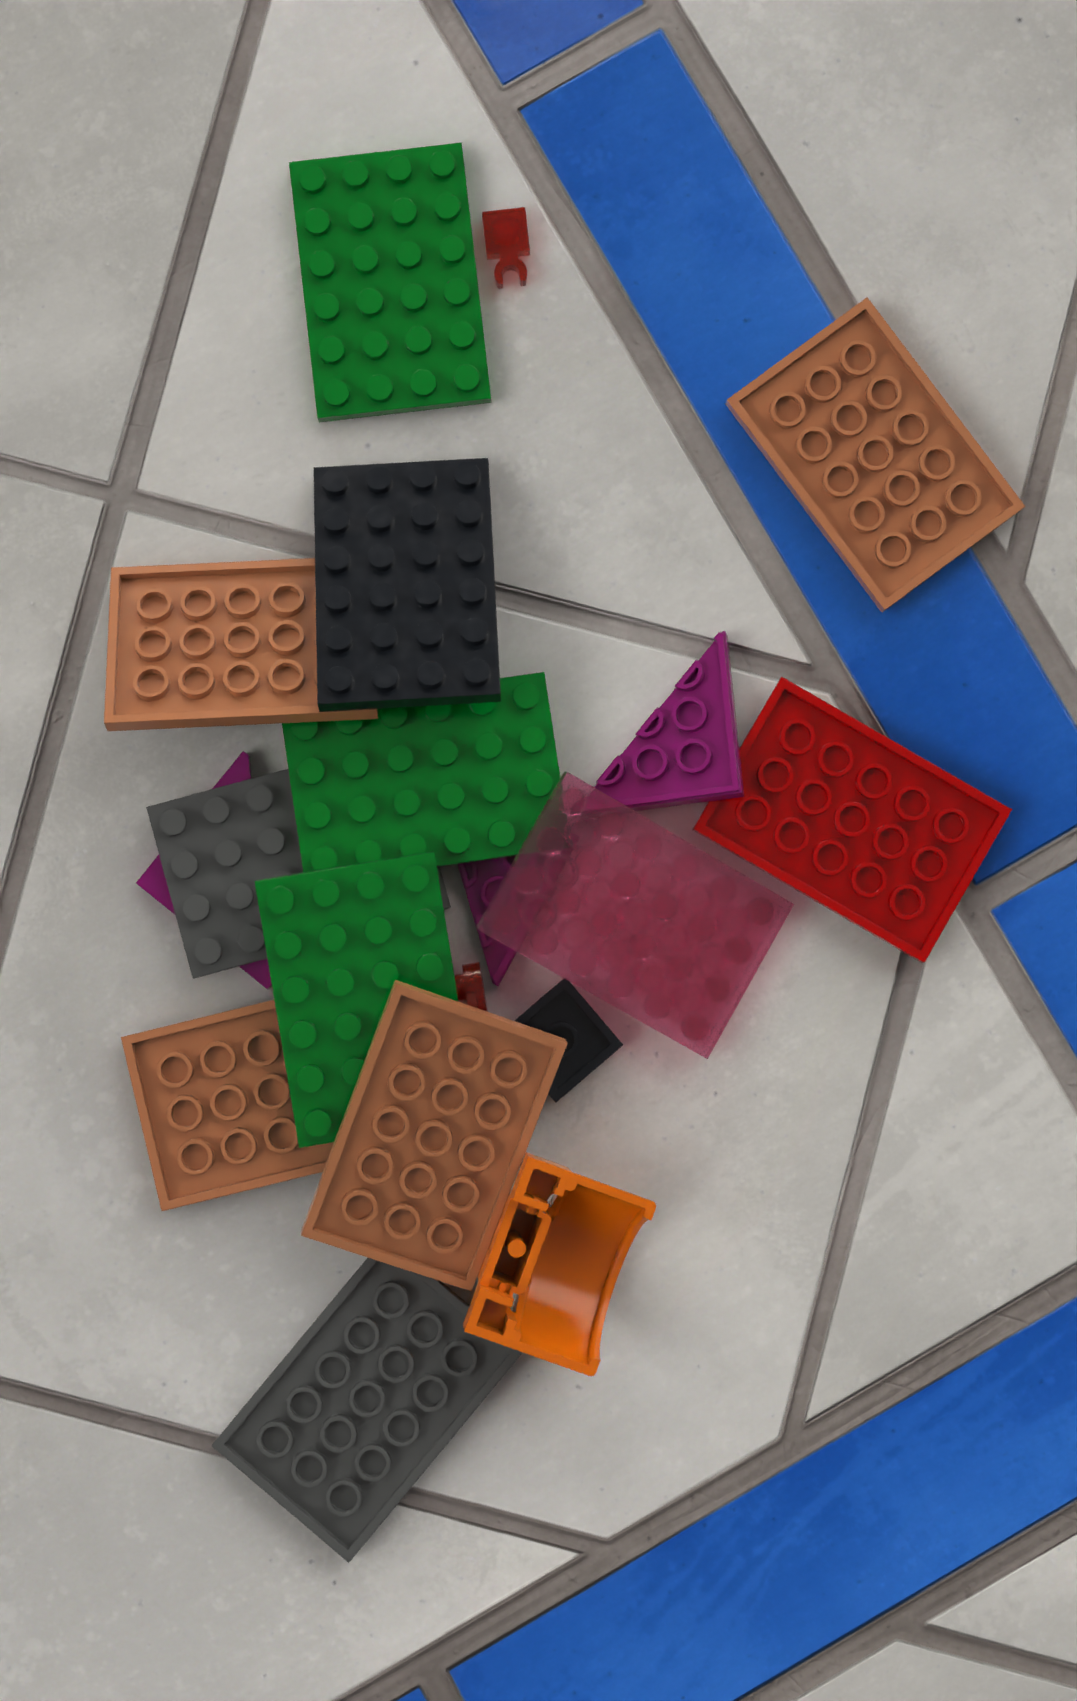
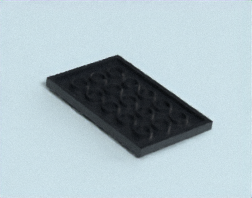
M488 458L314 467L317 704L319 712L501 702Z

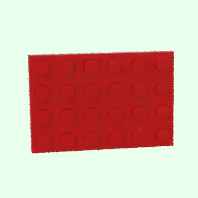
M781 677L739 748L744 797L709 801L692 830L915 960L925 963L1012 809Z

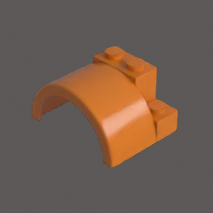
M526 1152L477 1276L478 1284L463 1322L464 1332L591 1377L594 1376L601 1361L600 1341L602 1329L615 1283L638 1231L646 1221L652 1220L656 1203L571 1172L566 1166ZM552 1194H554L549 1204L547 1200ZM513 1293H515V1294H517V1295H516V1299H515V1302H514L513 1310H511L510 1307H512L513 1301H514V1299H513Z

